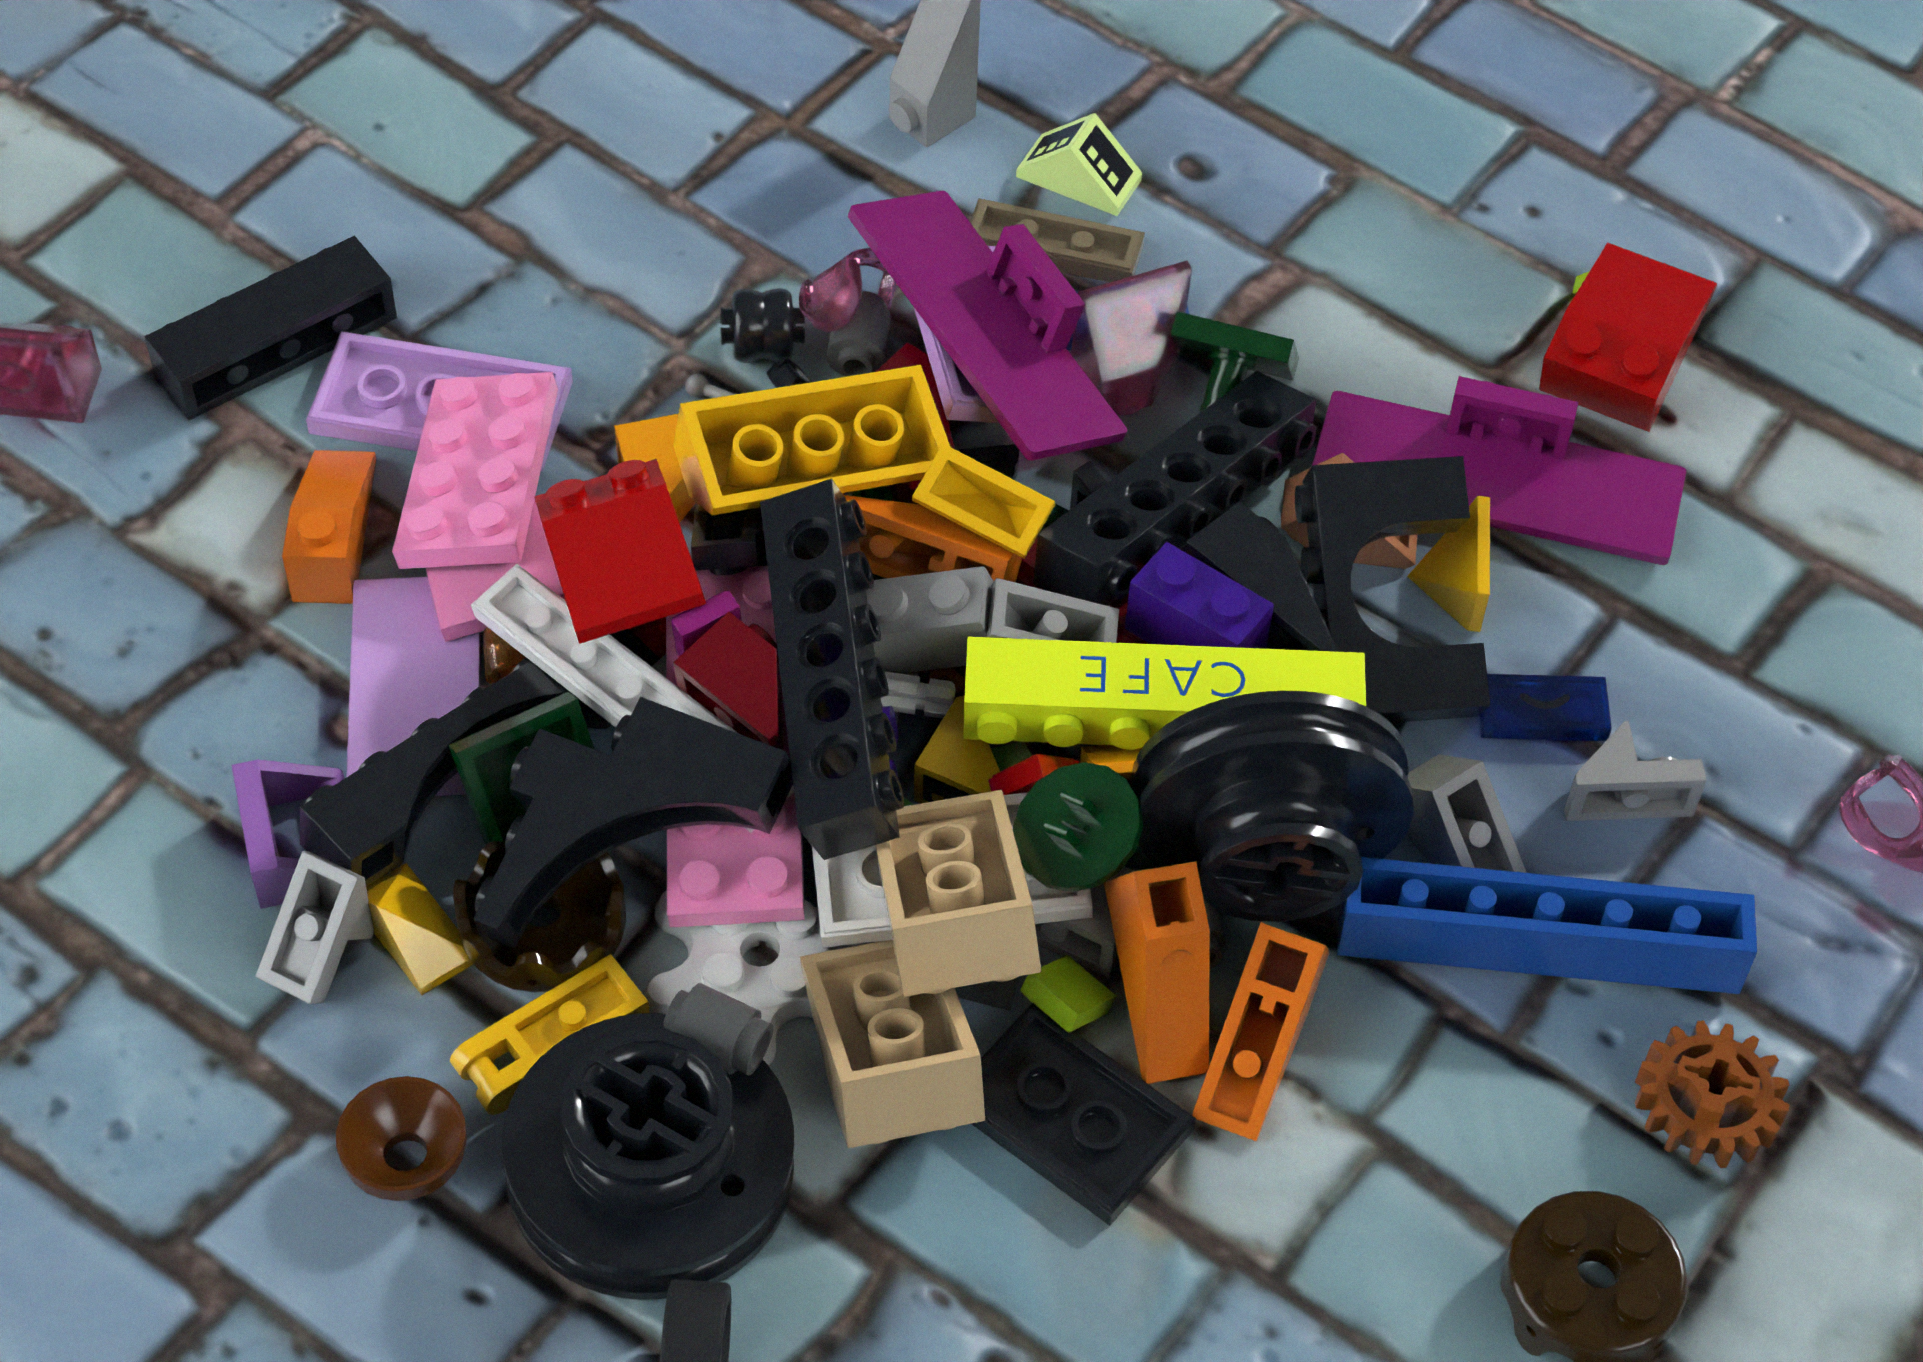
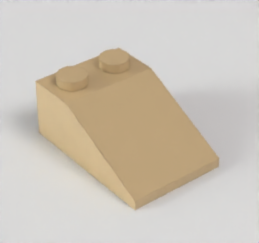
M996 790L905 806L902 809L896 810L900 838L876 844L875 847L904 997L923 993L938 994L951 988L990 981L1005 982L1019 976L1040 973L1041 964L1033 905L1003 791Z
M893 940L878 941L800 956L802 974L829 1087L848 1149L868 1144H880L893 1139L937 1130H949L957 1126L985 1121L981 1055L955 988L938 994L923 993L904 997Z

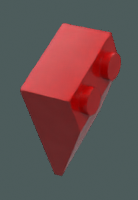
M1607 242L1567 307L1544 355L1539 390L1558 398L1579 402V406L1650 432L1716 290L1717 283Z
M657 459L647 462L642 460L625 461L612 467L608 474L586 481L580 479L560 481L552 485L546 493L534 496L579 644L706 604Z

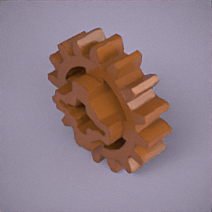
M1704 1020L1697 1021L1690 1037L1677 1025L1672 1027L1665 1043L1657 1040L1652 1042L1645 1061H1642L1635 1079V1083L1641 1086L1634 1102L1635 1107L1641 1110H1652L1644 1126L1645 1130L1648 1133L1664 1130L1669 1135L1664 1146V1150L1668 1153L1678 1149L1681 1144L1690 1148V1164L1698 1165L1704 1153L1714 1155L1719 1168H1727L1734 1151L1747 1163L1753 1161L1760 1145L1770 1148L1774 1143L1789 1111L1790 1105L1783 1101L1790 1086L1789 1081L1781 1077H1772L1779 1059L1776 1055L1759 1058L1754 1053L1759 1039L1754 1035L1747 1038L1743 1043L1733 1040L1734 1029L1731 1024L1726 1023L1719 1035H1712Z

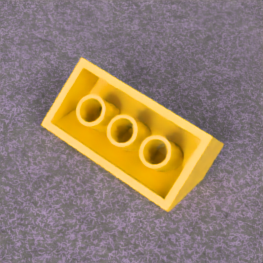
M916 365L680 403L673 447L689 498L709 514L718 515L761 507V501L831 478L841 493L922 480L942 444L944 443L949 447L950 444L922 366Z

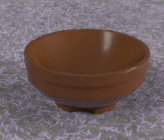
M410 1076L388 1078L374 1083L359 1092L347 1104L339 1118L336 1130V1149L342 1167L353 1183L367 1194L393 1201L416 1199L428 1195L443 1186L456 1173L461 1164L467 1140L465 1118L459 1103L452 1094L437 1083L424 1078ZM403 1141H415L427 1150L424 1161L418 1167L409 1171H397L385 1162L388 1151L394 1145Z

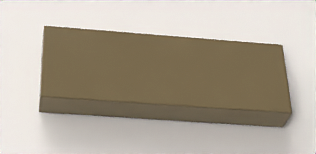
M978 198L970 221L988 246L997 245L1005 226L1024 224L1060 272L1129 287L1132 285L1144 246L1145 232Z

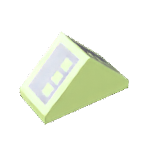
M1093 113L1041 134L1018 166L1016 177L1118 216L1142 181V172L1097 114Z

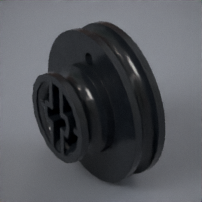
M1266 691L1225 698L1198 707L1179 716L1156 732L1145 743L1134 762L1132 788L1139 798L1143 818V830L1138 845L1142 853L1156 868L1196 862L1202 894L1206 902L1226 915L1249 921L1284 922L1315 916L1340 905L1358 889L1364 872L1361 857L1383 859L1397 847L1410 828L1414 814L1412 788L1408 780V760L1403 739L1397 729L1374 710L1352 700L1317 692Z
M639 1013L603 1020L589 1025L558 1042L537 1060L518 1085L510 1101L502 1132V1155L508 1201L515 1222L529 1246L546 1264L568 1280L598 1293L619 1298L638 1300L667 1298L670 1283L674 1279L720 1282L733 1275L750 1262L772 1238L785 1214L792 1192L794 1177V1124L787 1096L769 1065L762 1059L757 1069L749 1076L738 1070L729 1075L725 1073L719 1059L698 1041L665 1029L664 1019L666 1014ZM733 1181L740 1183L744 1187V1190L739 1195L728 1196Z

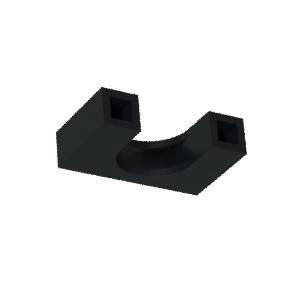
M1454 456L1313 465L1302 480L1303 485H1297L1295 488L1296 518L1298 523H1307L1309 547H1303L1301 550V572L1307 585H1313L1314 600L1336 645V652L1365 654L1366 707L1379 713L1390 723L1477 717L1491 706L1484 643L1409 647L1395 644L1379 636L1365 623L1357 611L1351 592L1353 563L1359 550L1378 539L1391 536L1457 532L1469 520L1470 512L1464 457Z

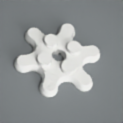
M666 890L655 905V920L658 927L664 932L674 935L684 942L688 949V957L682 965L653 977L645 988L643 995L649 1001L650 1013L666 1014L672 1000L679 991L684 990L689 993L696 984L702 983L760 1010L761 1019L774 1026L771 1042L763 1057V1060L770 1065L774 1061L777 1052L776 1037L781 1026L794 1018H813L802 974L800 956L861 944L823 948L818 907H814L806 900H804L805 920L670 927L667 917ZM760 941H765L767 947L778 953V958L773 963L760 967L745 962L742 958L749 949L759 946Z

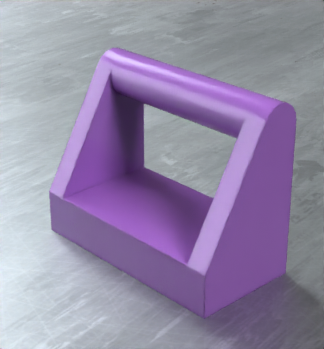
M259 759L233 764L231 766L250 872L260 909L281 905L299 858L278 857L269 807L308 799L320 787L325 785L334 786L344 779L343 771L339 768Z

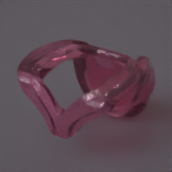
M871 248L858 249L849 253L842 260L818 275L814 280L807 279L801 284L799 307L802 314L811 321L816 329L824 332L836 331L849 323L857 313L862 298L860 266H871L883 271L877 295L886 302L888 311H891L897 284Z
M1889 754L1879 762L1880 766L1878 769L1864 775L1845 792L1840 801V816L1850 835L1864 849L1901 867L1923 873V780L1902 759L1901 755ZM1887 775L1911 798L1919 814L1920 821L1917 828L1903 838H1892L1883 834L1874 825L1859 799L1861 794Z

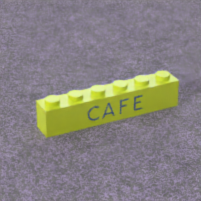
M967 637L963 739L982 740L990 744H1005L1011 741L1044 742L1057 747H1070L1077 744L1114 745L1121 749L1135 750L1142 748L1156 732L1179 716L1206 704L1244 694L1266 691H1307L1342 697L1366 706L1365 654L1357 652Z

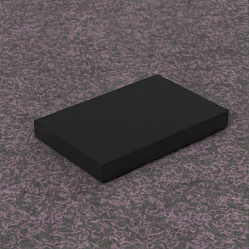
M1034 1003L1023 1012L981 1057L985 1121L972 1123V1125L1109 1226L1194 1131L1195 1117L1076 1032L1072 1031L1069 1033L1065 1031Z

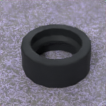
M676 1279L671 1281L664 1312L660 1362L729 1361L732 1297L731 1286L728 1283Z

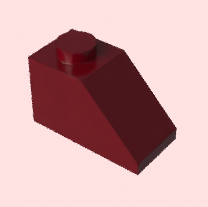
M728 611L673 662L677 686L737 733L783 750L782 688L777 644L762 627L754 623L747 626Z

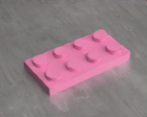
M553 372L435 379L392 550L399 569L521 562L558 392Z

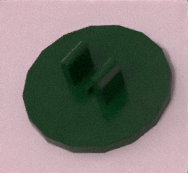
M1086 762L1059 767L1037 781L1020 802L1013 824L1014 837L1025 871L1047 888L1067 892L1097 887L1118 874L1136 852L1143 830L1140 801L1128 780L1108 766Z

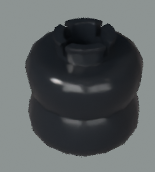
M777 288L763 293L750 289H739L732 295L731 308L724 309V307H720L721 325H729V327L720 328L721 345L732 344L733 356L738 362L749 363L762 358L778 362L782 357L792 358L794 343H805V328L803 326H796V324H805L804 306H800V308L793 307L791 293L786 289Z

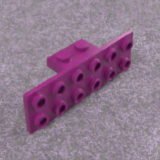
M945 191L855 204L850 207L848 219L1027 460L1034 461L1123 441L1127 433V427L1066 349L1086 304L1024 224L1005 226L994 252H992Z
M1462 376L1458 377L1450 415L1343 391L1332 392L1312 466L1317 465L1341 453H1344L1355 463L1463 456L1468 503L1470 505L1477 496L1490 497V527L1659 565H1667L1671 556L1686 477V469L1682 466L1569 442L1579 402Z

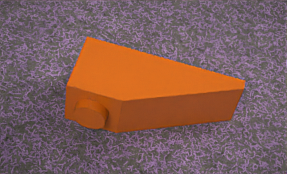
M314 450L290 506L282 553L292 602L353 604L354 580L359 579L377 460L375 452Z
M843 495L847 501L855 499L864 516L867 534L859 538L860 550L865 554L873 574L884 578H895L984 566L993 581L999 578L1016 583L1022 557L920 504Z
M1260 922L1192 1113L1193 1117L1253 1141H1258L1305 1023L1330 951L1326 945Z

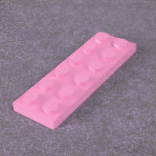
M768 566L747 567L743 572L733 575H715L709 570L696 571L705 600L729 590L740 606L742 622L747 626L752 623L759 625L776 642ZM680 613L666 617V678L676 686L677 681L673 662L679 656L676 653L671 619ZM782 693L783 751H786L790 758ZM794 792L786 799L770 834L756 829L750 833L744 827L733 825L705 824L667 829V917L670 927L805 920L803 837L798 829Z

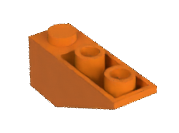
M1190 862L1135 871L1104 882L1142 1080L1147 1084L1207 1073L1209 1068L1210 929L1197 863Z

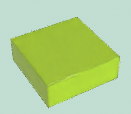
M1068 955L1042 966L1040 973L1027 975L1020 989L1025 997L1069 1033L1108 1014L1117 997Z

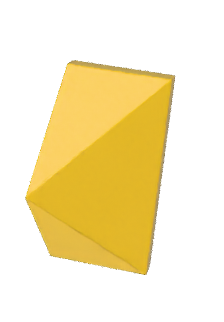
M944 443L912 495V501L1024 559L1055 506L1054 500Z
M1477 496L1469 505V520L1457 532L1445 533L1407 576L1467 631L1474 632L1481 631L1490 596V497Z
M407 863L366 887L374 934L421 996L473 965V962L465 953L458 928Z

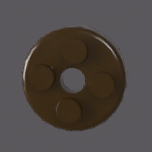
M493 841L486 844L481 849L477 863L467 880H455L453 900L459 936L465 953L479 971L494 982L513 990L533 993L548 992L609 954L613 956L622 941L627 922L624 884L608 852L581 868L558 888L542 907L556 909L560 913L559 918L547 926L539 927L529 924L515 949L491 940L473 920L476 915L475 900L478 891L488 876H495L506 854L505 842Z
M1573 1191L1554 1196L1535 1207L1519 1224L1510 1242L1500 1280L1501 1291L1505 1295L1512 1313L1515 1336L1522 1348L1535 1356H1540L1545 1352H1556L1574 1362H1652L1664 1348L1679 1320L1686 1302L1688 1285L1684 1257L1675 1238L1664 1224L1641 1205L1622 1196L1601 1191ZM1590 1261L1601 1263L1613 1273L1615 1284L1608 1288L1593 1287L1581 1278L1578 1266Z

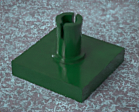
M1176 312L1170 335L1179 352L1213 361L1204 400L1200 405V412L1245 380L1248 370L1294 380L1299 355L1293 339Z
M567 692L449 745L485 845L493 841L505 842L513 821L519 815L525 816L527 812L510 789L512 784L511 770L519 752L525 746H531L539 729L595 750L578 699L571 693Z

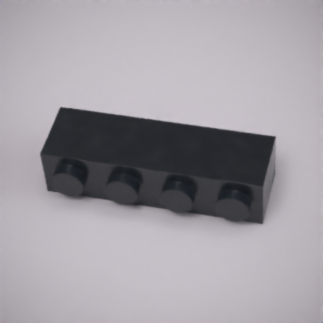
M354 235L288 268L275 272L240 291L223 297L190 315L166 324L144 337L154 376L187 419L191 420L334 350L341 331L364 335L396 319L397 313L391 278Z

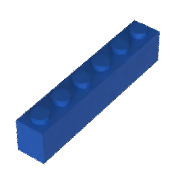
M1361 857L1364 872L1358 889L1339 905L1337 955L1740 994L1757 954L1755 897L1752 894Z

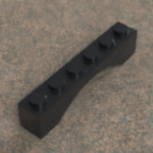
M630 629L610 634L651 667L660 660ZM525 657L518 663L512 673L491 686L483 685L476 688L465 698L460 706L439 719L430 718L424 721L408 739L389 751H378L372 754L361 764L356 772L334 786L325 785L313 792L304 805L300 807V845L306 851H310L363 876L367 887L404 862L411 834L425 807L444 784L458 773L449 748L450 744L560 695L571 692ZM576 697L587 728L607 729L612 725Z

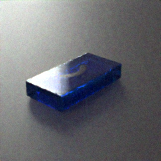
M1487 674L1491 706L1479 715L1481 738L1606 741L1609 738L1612 725L1606 677Z

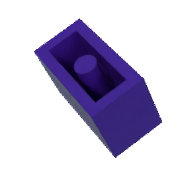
M1166 542L1130 582L1125 629L1150 644L1267 649L1274 604Z

